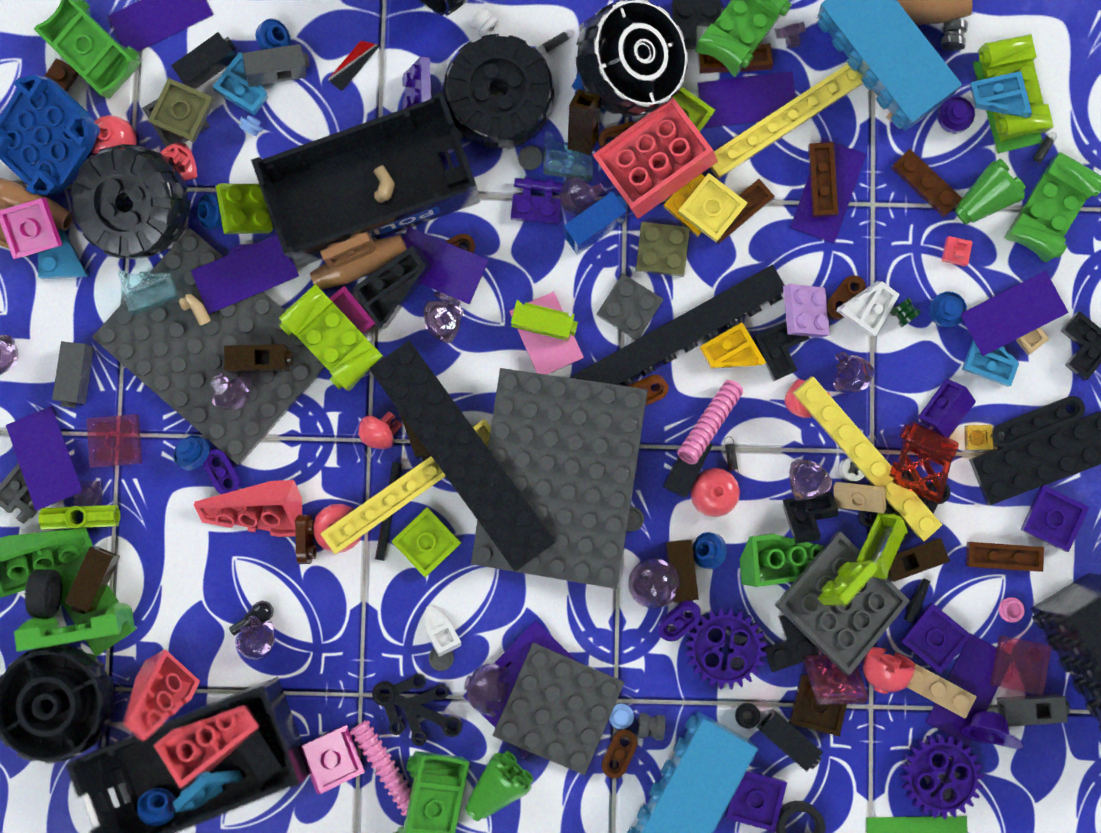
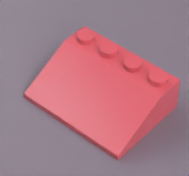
M673 96L667 104L650 112L593 154L637 219L718 162L711 146Z

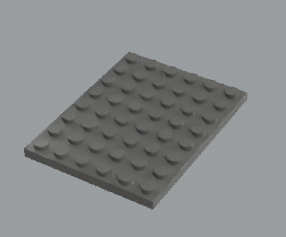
M189 228L92 338L217 448L223 451L233 462L240 465L326 367L293 333L287 335L279 326L282 322L279 317L286 310L264 291L208 314L211 321L201 326L191 308L188 310L181 308L179 299L186 297V294H192L204 305L191 270L223 257ZM285 344L289 347V351L292 350L293 365H289V372L229 373L224 371L225 345Z
M500 368L488 449L556 541V543L516 572L614 589L619 588L648 389ZM477 520L471 564L514 571Z

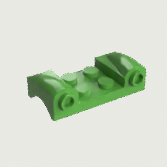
M61 0L52 16L36 25L34 30L101 96L110 99L141 64L138 59L140 55L132 47L128 46L125 48L111 37L90 16L91 12L88 10L90 5L85 0Z
M732 0L715 23H711L698 40L695 52L718 59L727 67L731 75L736 77L743 67L747 68L753 59L752 54L779 18L786 16L792 3H790V0Z
M1059 152L1048 164L1004 238L1029 248L1045 263L1055 257H1061L1067 248V245L1064 244L1066 241L1064 236L1087 199L1092 195L1096 197L1101 192V175Z
M112 603L107 607L104 615L90 618L91 622L59 627V622L55 617H33L14 631L16 650L18 652L116 635L122 631L134 630L132 608L126 603Z
M415 751L413 756H409L407 771L410 772L414 780L404 827H399L397 832L394 833H455L469 761L464 757Z

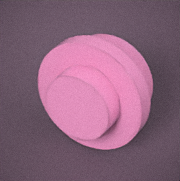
M1012 597L1002 600L998 609L1001 618L1011 623L1021 620L1025 612L1023 603Z

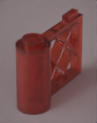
M912 421L909 425L905 424L901 429L899 437L902 438V449L898 463L894 462L892 464L889 476L893 477L892 483L939 503L942 500L951 462L957 452L959 443ZM908 451L915 453L920 461L912 463L907 454ZM935 462L943 466L942 471L935 473L930 463ZM923 465L929 476L921 478L915 467ZM909 470L914 481L902 478V471ZM932 480L937 488L936 493L928 490L924 482Z

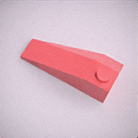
M294 480L269 481L195 501L194 507L202 523L229 528L238 525L248 527L250 532L256 533V530L259 529L270 531L271 536L291 537L295 536L297 516L302 515V497Z
M166 649L144 661L135 678L124 725L142 741L147 739L170 716L174 715L180 707L192 699L200 680Z
M243 705L173 729L153 746L178 786L182 788L193 784L196 781L195 778L201 773L213 770L260 727V724L249 707Z

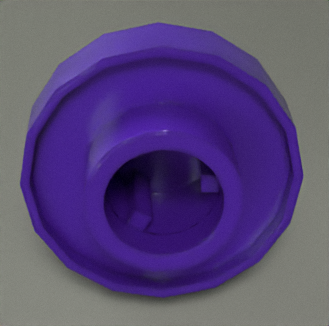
M959 96L951 97L940 106L937 114L938 122L947 132L961 133L967 130L974 122V107L966 98Z

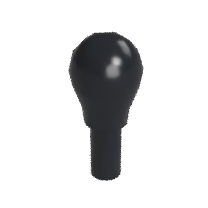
M261 600L256 602L242 620L229 627L231 634L235 636L249 626L252 627L269 621L274 614L273 606L268 601Z

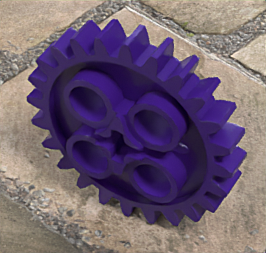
M719 607L718 614L715 615L710 609V617L706 618L701 614L702 623H698L695 626L697 630H690L688 632V635L693 638V640L685 641L686 645L692 647L685 651L686 655L693 656L688 661V664H696L697 666L694 668L693 673L702 672L700 677L702 682L710 678L709 685L711 687L716 681L719 682L720 689H723L724 684L728 683L732 690L734 682L743 687L742 679L745 678L752 682L751 672L756 675L760 674L756 665H765L759 659L760 657L767 656V652L760 649L767 646L766 641L759 640L764 636V632H756L759 627L758 622L750 624L751 615L743 619L742 610H739L734 615L732 607L729 608L727 613H724L722 607ZM730 626L729 645L732 649L727 651L726 669L722 670L723 651L720 647L725 645L726 627ZM713 628H718L722 631L721 637L717 640H713L708 636L709 631ZM737 632L747 634V638L743 643H736L733 640ZM710 653H715L719 656V659L715 664H708L705 661V657ZM741 657L744 660L743 665L739 668L732 667L730 665L731 659Z
M937 734L936 741L927 735V743L918 739L919 748L916 749L910 746L909 748L913 754L911 756L904 754L908 764H900L906 770V773L899 775L900 778L907 781L901 785V788L904 790H909L905 795L906 798L909 800L914 799L912 805L915 808L921 806L920 811L924 814L929 811L933 818H936L938 812L943 819L947 818V812L956 818L957 809L965 814L966 809L964 805L968 804L973 807L974 804L970 799L972 797L980 798L975 790L984 787L977 782L978 779L984 778V775L977 772V770L983 767L982 764L974 762L978 755L970 753L972 748L968 745L963 746L962 740L956 739L954 742L953 737L947 735L945 741L941 734ZM940 753L941 759L939 763L932 764L933 755ZM962 765V774L958 777H955V768ZM939 773L944 774L945 778H938ZM928 775L929 783L921 787L920 779ZM951 788L950 797L943 799V791Z

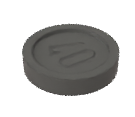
M534 146L524 147L518 155L519 164L527 171L536 170L542 163L540 150Z
M631 507L627 531H636L642 527L644 516L641 510Z
M433 648L429 654V663L435 670L444 671L453 664L454 655L452 651L439 657Z

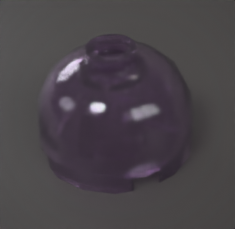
M651 558L639 562L629 575L628 587L630 594L643 607L652 609L670 605L677 597L675 596L676 589H679L680 585L678 573L671 563L661 560L662 558Z
M485 664L477 668L472 676L469 675L467 677L464 689L467 690L468 701L474 710L491 717L496 716L494 710H501L509 687L508 683H504L505 675L510 677L508 668L495 664Z

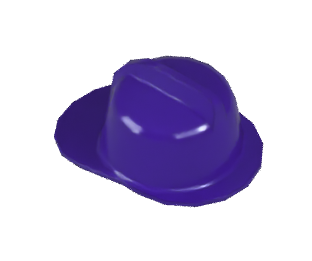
M977 711L974 713L969 726L963 727L961 730L963 736L975 742L996 744L1013 749H1021L1024 746L1018 738L1009 734L1007 720L997 712Z

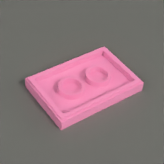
M554 291L528 302L563 312ZM514 309L509 311L511 317L513 316ZM517 329L532 364L539 374L548 375L584 359L577 341L572 335H570L569 341Z

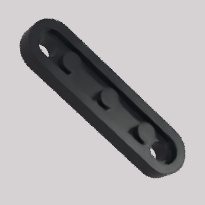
M1076 396L1062 398L993 426L989 432L990 442L997 448L1011 447L1080 419L1085 413V405ZM1067 405L1071 406V413H1068L1066 411ZM999 432L1004 434L1002 441L998 438Z

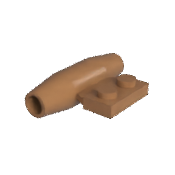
M897 0L916 25L943 23L955 18L959 19L972 15V0Z
M0 178V210L40 198H46L56 228L66 231L73 221V214L45 195L32 194L26 190L27 187L11 180ZM0 224V245L9 249Z
M367 232L356 233L350 239L341 243L330 244L327 249L320 251L326 263L312 271L310 276L313 284H316L321 290L348 284L376 272L407 250L401 235L373 241Z

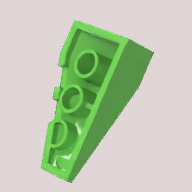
M80 528L10 535L0 538V597L24 591L32 571L36 569L53 570L62 563L70 564L86 554L89 548L93 546L87 529Z

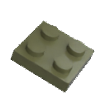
M168 78L148 122L155 127L195 144L215 99L212 96Z
M641 222L635 271L684 277L690 227Z

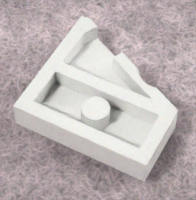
M876 281L838 307L836 311L870 336H876L900 294L884 282Z

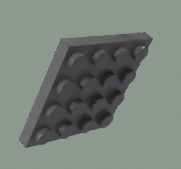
M839 531L825 544L777 601L775 606L845 675H850L910 600L888 578L885 580L871 577L847 605L824 606L817 599L822 593V587L837 577V571L843 564L857 562L861 552Z
M532 641L492 735L585 775L625 682Z

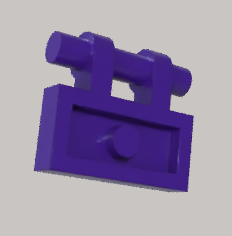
M527 176L524 179L515 178L514 187L523 188V195L513 194L511 220L559 225L561 199L552 198V193L562 192L563 183L554 182V179H546V181L532 180V177ZM531 189L545 191V196H530Z

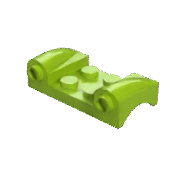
M1032 34L984 43L978 50L985 79L1021 71L1032 111L1029 118L993 112L1000 142L1027 134L1047 133L1054 125L1049 104L1043 103L1033 60L1037 58Z
M316 284L279 317L282 321L279 324L282 330L287 335L293 333L329 370L332 375L330 381L339 390L342 387L347 391L352 390L357 382L370 371V367L385 358Z

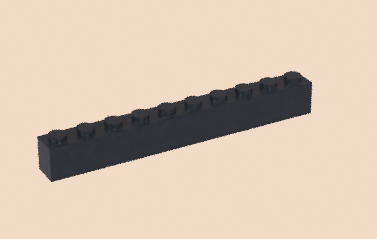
M772 264L570 378L628 386L634 383L633 378L637 375L642 374L645 377L656 370L655 365L661 362L666 365L677 359L675 354L684 350L685 353H688L697 348L698 341L704 338L707 341L715 338L720 334L718 330L727 326L728 329H731L741 323L739 318L747 314L749 318L762 311L761 306L769 302L772 306L784 299L782 294H784L783 286L785 285Z

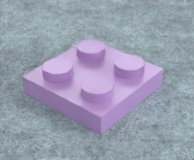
M797 284L783 286L788 335L830 336L825 288Z

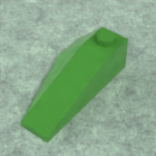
M777 534L749 536L740 557L742 585L761 587L794 582L824 546L809 542L795 544L794 539Z

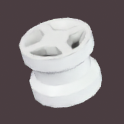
M483 7L472 17L469 26L472 29H477L482 37L492 34L497 29L500 21L496 17H491L489 10Z
M849 458L843 459L838 465V473L845 481H858L864 477L862 472L857 469Z

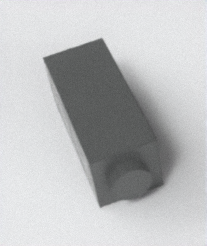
M300 44L242 53L243 66L249 87L306 78V68L310 67L308 55L302 52Z
M61 341L52 400L61 402L60 406L76 408V404H86L94 347L82 343Z
M1054 693L997 698L998 713L1005 717L1008 726L1068 722L1067 715L1070 713V706L1065 696Z

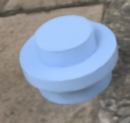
M250 115L247 118H240L241 124L239 127L247 133L257 136L259 132L263 131V128L260 126L261 122Z
M616 704L609 721L617 729H626L633 722V711L626 704Z

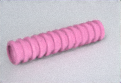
M725 380L723 386H721L712 402L708 405V408L700 417L701 419L697 421L689 436H687L678 449V455L684 462L689 464H696L698 462V458L702 456V452L706 450L721 424H723L743 394V388L739 383L733 380Z
M365 720L351 729L350 735L355 736L354 741L359 742V749L362 748L364 750L362 754L367 755V761L372 763L371 768L376 769L375 774L380 775V782L385 783L384 788H388L389 796L392 795L394 797L392 801L397 802V809L401 808V815L406 816L412 787L407 786L408 781L403 779V773L400 774L398 772L400 768L395 767V760L391 761V754L386 753L387 748L381 745L383 743L382 740L377 739L379 735L377 733L374 734V727H370V721Z

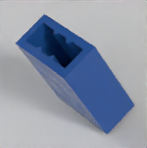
M612 191L563 226V237L577 256L624 223L627 204L620 195L616 197Z

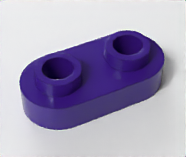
M210 450L206 461L203 463V467L219 494L239 490L241 488V479L230 458L221 450ZM216 458L221 459V464L218 467L214 465ZM228 479H231L233 482L231 488H227L225 485Z
M692 601L679 603L660 620L658 628L660 637L666 641L679 640L699 623L701 616L700 607Z

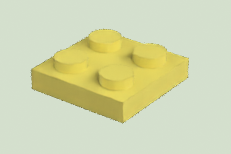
M708 173L678 210V214L717 243L748 202Z

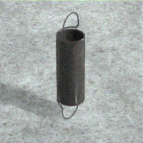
M562 32L543 43V46L548 52L568 41L569 37L567 33Z
M1045 137L1033 160L1041 163L1055 140L1051 137Z
M734 443L725 445L729 471L738 470Z

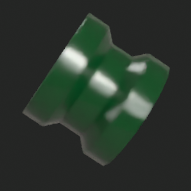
M908 297L889 313L892 316H896L899 320V325L903 327L916 318L921 311L912 305V300Z

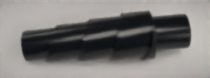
M925 578L921 580L914 596H912L910 603L906 607L905 621L913 624L916 615H920V610L931 581Z

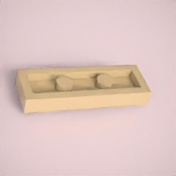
M915 664L914 675L907 688L965 719L977 697Z

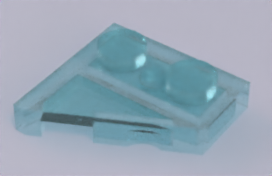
M546 132L544 136L543 174L591 182L593 177V157L569 150L567 142L563 145L552 139V133Z
M118 271L128 311L132 316L179 299L174 279L170 273L151 274L149 272H140L139 274H130L126 271Z

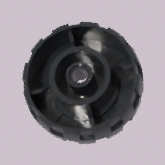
M619 0L603 7L587 21V26L581 30L577 40L578 51L575 59L577 72L580 73L583 81L582 85L586 91L601 96V108L612 114L620 113L625 117H633L653 112L667 104L671 97L680 91L685 81L684 75L688 68V51H686L684 35L679 25H676L671 19L670 14L661 6L649 3V0Z
M489 34L482 36V39L473 43L470 41L459 50V54L454 61H450L445 73L443 95L458 132L470 142L473 141L481 145L482 148L497 150V148H517L540 133L552 112L555 89L553 76L547 62L536 48H531L525 40L513 35L506 37L499 36V34ZM497 92H503L505 94L500 96L499 98L494 97V94Z
M121 144L101 149L98 154L88 157L79 168L80 172L77 178H74L71 189V196L73 197V207L71 208L75 222L79 224L85 239L92 246H97L104 250V254L120 259H143L157 255L167 250L172 242L177 241L185 230L186 219L190 215V200H188L187 195L188 187L182 173L175 169L174 163L165 155L148 147Z
M65 644L35 648L16 658L7 666L8 669L0 676V740L6 747L9 746L18 753L17 756L32 762L36 760L45 763L63 762L89 750L106 733L105 730L109 722L113 720L116 704H114L115 685L112 676H108L104 669L105 665L94 654H88L80 647Z

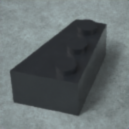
M411 246L352 289L379 329H384L390 325L432 266L419 246Z

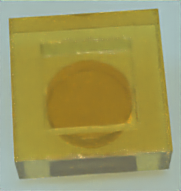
M992 425L964 426L965 451L993 450Z

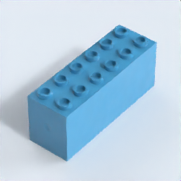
M825 0L820 5L817 16L818 26L824 33L828 32L831 35L834 47L839 52L843 51L848 57L846 61L853 71L858 70L862 75V83L868 90L872 89L878 96L876 98L878 104L884 110L886 108L892 114L891 120L898 129L902 128L906 132L951 98L962 86L958 78L897 0Z
M697 711L695 716L691 715L685 725V728L688 730L684 737L677 739L673 747L675 754L672 759H667L661 769L663 776L659 783L655 781L649 791L651 796L647 805L643 804L637 814L639 820L636 826H631L627 833H713L758 750L757 747L749 739Z

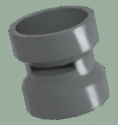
M955 18L943 22L944 36L941 38L940 44L942 49L959 51L965 48L966 38L964 34L968 30V22L966 20Z
M639 713L637 738L646 739L650 736L655 740L663 741L665 715L657 714L655 717H650L647 713Z

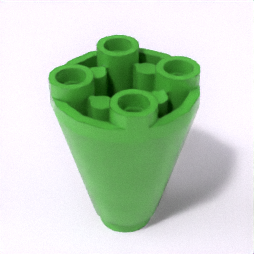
M1002 159L992 161L958 203V208L954 210L955 214L965 225L981 220L1025 198L1024 189L1026 186L1017 176L1013 179L1007 172L1010 170Z
M511 752L495 753L489 760L465 806L467 814L473 820L480 821L525 796L530 791L534 778L530 772L523 770L516 763L517 759Z

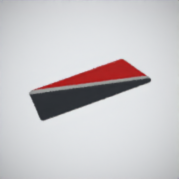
M359 41L329 77L328 81L343 91L380 45Z

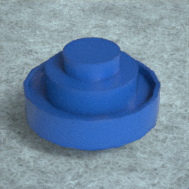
M273 18L266 19L258 25L256 40L262 50L290 46V33L279 20Z
M215 193L204 194L197 207L200 224L207 230L219 229L222 226L218 198Z
M949 291L935 296L929 305L931 320L942 328H951L959 325L963 321L961 314L967 311L965 300L959 294Z
M199 435L187 436L176 445L173 452L174 462L183 470H194L206 461L210 447Z
M711 532L702 533L695 539L692 546L694 561L699 567L715 569L722 565L726 558L727 546L719 534Z
M153 788L141 795L138 801L137 814L145 824L161 826L173 818L176 812L173 802L176 799L169 790Z

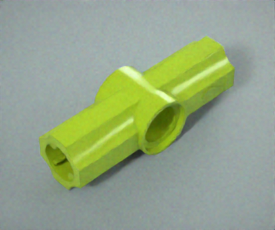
M118 505L42 508L39 514L41 530L119 526L120 521ZM79 511L84 516L80 524L76 520V515Z

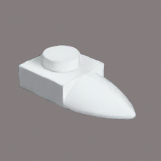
M427 606L424 616L428 638L440 657L460 647L461 641L447 617L439 610Z

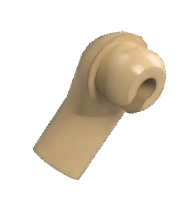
M381 165L374 170L375 175L380 181L378 191H375L374 197L376 201L383 203L392 197L395 183L385 166Z
M186 294V297L179 299L181 308L183 310L191 308L200 326L211 321L204 305L192 294Z

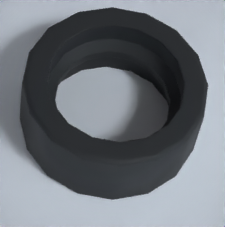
M36 569L29 575L26 583V610L31 617L51 618L56 615L61 604V576L56 570Z
M792 801L781 808L776 826L777 833H787L786 821L789 816L796 812H805L813 818L815 823L814 833H826V824L823 816L813 805L805 801Z

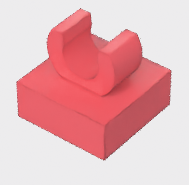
M948 236L945 240L941 262L967 266L973 241Z

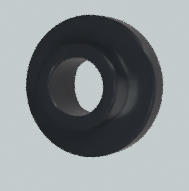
M752 703L739 705L735 711L736 722L743 728L755 727L760 721L759 709ZM745 711H750L752 714L748 720L743 718Z

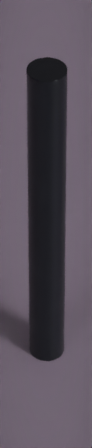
M392 462L388 485L400 478L402 463ZM393 514L381 522L375 555L376 560L385 561Z

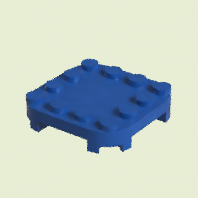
M29 75L25 78L19 77L13 83L18 89L0 116V160L28 186L26 190L30 193L59 196L68 187L92 150L96 138L100 134V128L95 124L91 115L52 79L39 75Z

